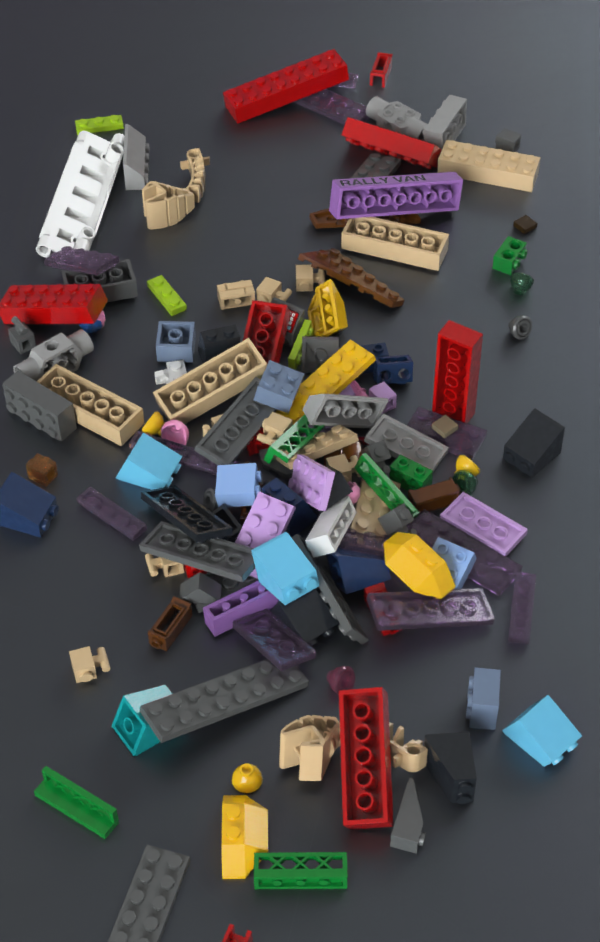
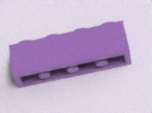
M258 580L203 607L205 624L216 637L274 608L280 600Z

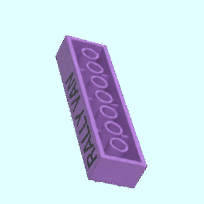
M456 172L332 180L329 212L336 219L457 211L460 205L463 179Z

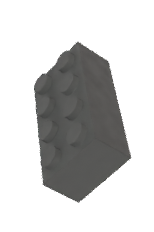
M130 259L61 271L63 285L101 284L108 299L107 302L138 297L136 279Z
M19 371L2 383L6 407L9 412L15 413L24 421L30 422L37 429L45 431L52 438H56L61 442L77 429L73 403Z

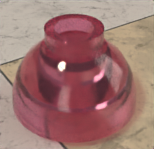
M339 666L327 674V681L336 694L339 695L340 690H351L353 688L355 673L351 667Z

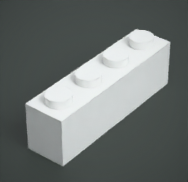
M345 496L322 512L305 541L306 547L311 551L313 558L334 553L357 513L349 496Z

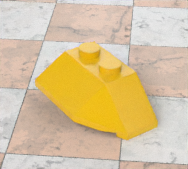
M329 279L316 287L315 295L307 311L308 318L312 321V328L314 329L313 337H329L348 327L344 302L334 282Z
M397 532L383 543L385 565L415 593L442 599L455 589L456 586L446 561L417 534Z
M223 795L222 879H246L254 869V853H268V810L246 795Z

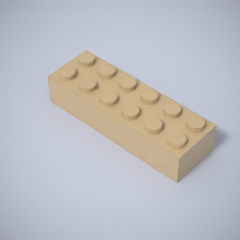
M446 140L438 158L437 173L456 172L464 180L532 192L539 173L541 157Z
M376 217L349 218L342 231L341 249L436 271L440 269L449 244V234Z
M247 338L154 391L153 395L168 421L179 420L186 424L245 390L255 377L261 379L267 363L252 341Z
M57 364L37 381L73 403L76 423L120 446L145 424L143 408Z

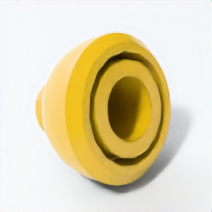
M158 411L154 412L142 428L143 433L161 436V428L164 425L161 413Z
M459 455L454 474L462 481L464 478L477 476L480 473L478 466L467 456Z
M245 763L239 765L232 774V784L239 792L252 793L262 785L261 771L253 764Z

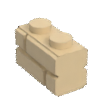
M241 280L239 282L217 285V296L221 310L251 305L252 300H255L252 281Z

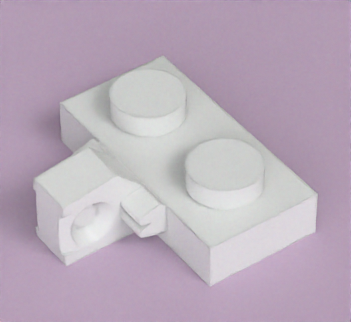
M184 360L166 362L167 369L154 372L156 385L168 384L186 374Z

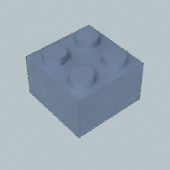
M159 321L156 339L157 362L179 360L193 362L196 340L195 322Z
M269 360L257 387L254 401L289 414L304 373Z
M475 667L474 676H469L466 719H470L469 728L495 730L499 708L501 670Z

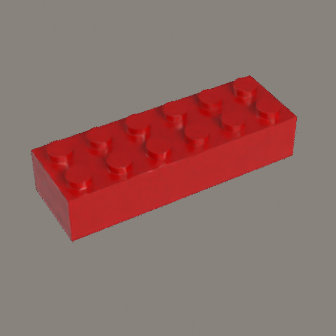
M347 117L341 134L346 138L345 141L353 145L363 146L368 150H375L383 155L403 159L411 164H418L430 170L432 167L437 169L438 158L442 151L441 148L434 144Z
M101 284L11 285L0 301V317L4 324H13L11 319L15 316L25 324H94L108 299Z
M448 320L438 333L432 414L439 417L446 415L455 423L465 428L475 414L483 333Z
M383 687L340 690L339 716L343 826L349 830L394 827L388 693Z

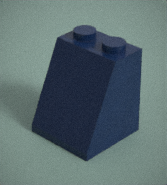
M11 472L0 488V526L41 538L44 532L49 529L53 517H56L58 514L59 506L57 505L56 497L16 473Z
M277 477L262 487V493L296 507L285 531L291 538L318 519V516L306 501Z
M338 546L334 553L326 554L330 574L338 588L345 594L391 579L390 572L392 570L385 565V558L374 550Z

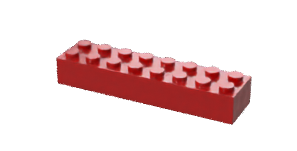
M335 49L328 50L224 91L225 106L237 124L349 80L348 67Z

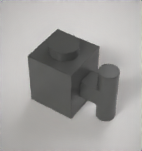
M16 316L13 317L11 321L15 326L8 329L10 342L20 354H23L36 347L35 337L24 322L22 323Z
M385 440L368 445L361 450V453H367L385 474L390 472V467L385 464V461L391 458Z
M405 503L378 518L387 536L395 531L417 534L414 528L408 530L406 526L414 519Z

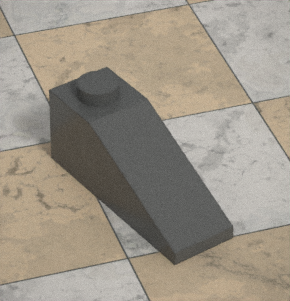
M409 778L391 833L390 847L417 854L419 845H424L426 833L423 832L424 823L414 780Z

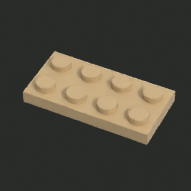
M337 425L328 432L318 433L297 454L305 455L315 460L358 442L359 439L353 431L343 425ZM288 450L283 451L285 454H289ZM297 454L288 463L278 457L276 459L291 470L293 469V462L297 458Z
M362 478L360 498L355 504L357 513L350 524L348 533L383 546V543L389 539V535L387 536L378 518L391 510ZM392 481V482L397 486V488L400 490L401 484Z

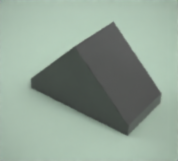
M199 572L181 584L179 598L189 603L211 604L221 599L222 587L221 584Z

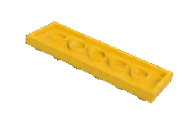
M350 339L301 383L289 414L277 410L275 413L292 419L293 424L296 423L304 415L302 409L310 395H338L376 361L375 356Z

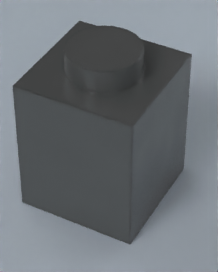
M504 128L496 135V149L516 152L520 148L521 134Z

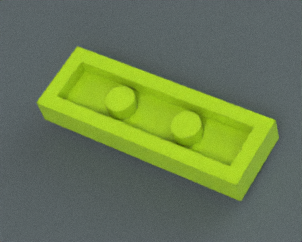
M121 115L75 120L77 135L81 131L96 133L124 129Z
M162 275L147 280L148 288L171 316L187 310L185 302Z
M304 320L288 357V367L294 370L302 363V336L313 337L314 335L311 320Z

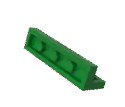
M304 414L269 446L263 460L270 464L278 457L288 463L323 430L325 425H312L315 428H309L308 425L310 423ZM296 441L298 445H292V443ZM288 450L289 454L287 455L283 451Z
M367 453L362 454L354 467L357 473L390 510L405 503L413 519L417 518L420 512Z
M45 766L42 769L44 780L34 790L35 796L106 839L119 823L117 809L51 768Z
M347 852L254 853V889H347ZM259 860H269L273 865L269 869H259ZM286 860H292L297 865L292 869H286L281 864ZM309 860H316L320 865L315 869H309L305 863ZM332 860H342V869H333L328 864Z

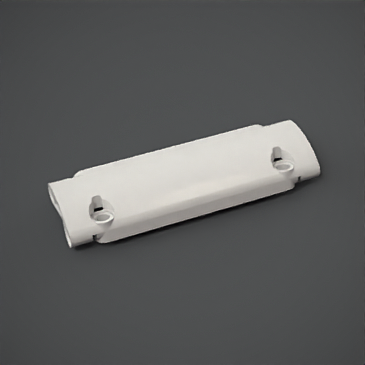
M81 131L78 134L39 235L40 239L36 252L40 256L68 262L84 260L88 257L124 154L125 136L123 134H115L111 142L88 131Z

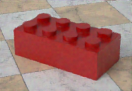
M252 300L243 341L249 338L267 364L269 360L279 363L291 314L289 308L284 304Z

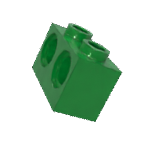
M508 236L494 254L492 269L511 275L515 269L519 268L522 259L525 260L527 256V242Z
M401 454L390 465L389 479L400 483V487L407 491L432 485L433 470Z

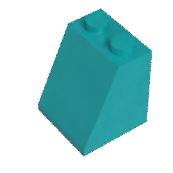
M166 685L123 695L112 723V728L133 756H137L160 743V740L140 713V706L173 694Z

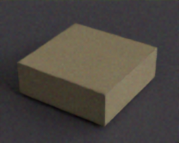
M444 415L432 423V429L443 438H446L458 430V424Z

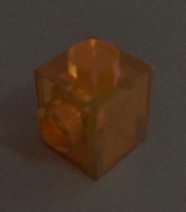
M37 453L26 464L28 478L45 487L58 475L56 462L47 456L44 457Z

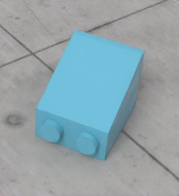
M142 433L117 474L116 479L150 490L169 487L174 479L171 477L172 473L177 474L181 467L179 461L182 456L147 434Z
M287 532L251 550L259 582L284 605L319 587L316 569Z
M549 695L529 706L502 730L506 736L544 767L551 763L553 765L559 763L564 758L562 754L566 750L569 753L577 747L578 743L576 741L582 737L580 732Z

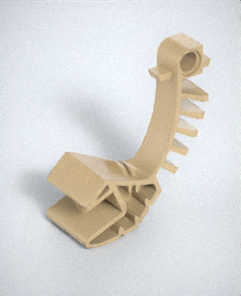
M199 148L187 151V160L180 161L181 169H188L191 175L190 183L186 188H178L156 181H150L143 187L144 216L147 217L148 229H161L175 225L186 216L185 214L190 213L195 208V202L199 203L203 197V192H205L206 173L204 166L210 165V156L203 157Z
M306 715L286 725L280 733L279 767L286 769L300 765V781H321L333 753L340 746V722L338 719L330 716ZM389 722L392 766L394 768L400 766L408 772H418L423 769L427 763L428 749L423 746V741L412 739L404 745V727L399 726L393 738V723Z

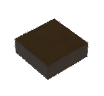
M524 215L515 220L513 226L526 234L537 228V222Z

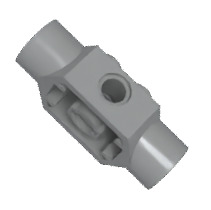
M378 96L373 97L366 107V115L377 121L378 127L424 141L422 133L424 127L428 124L421 120V113L399 101L389 103Z
M83 329L67 337L61 332L32 348L29 357L13 366L14 373L19 371L36 382L55 364L75 372L79 368L82 357L94 350L92 340Z

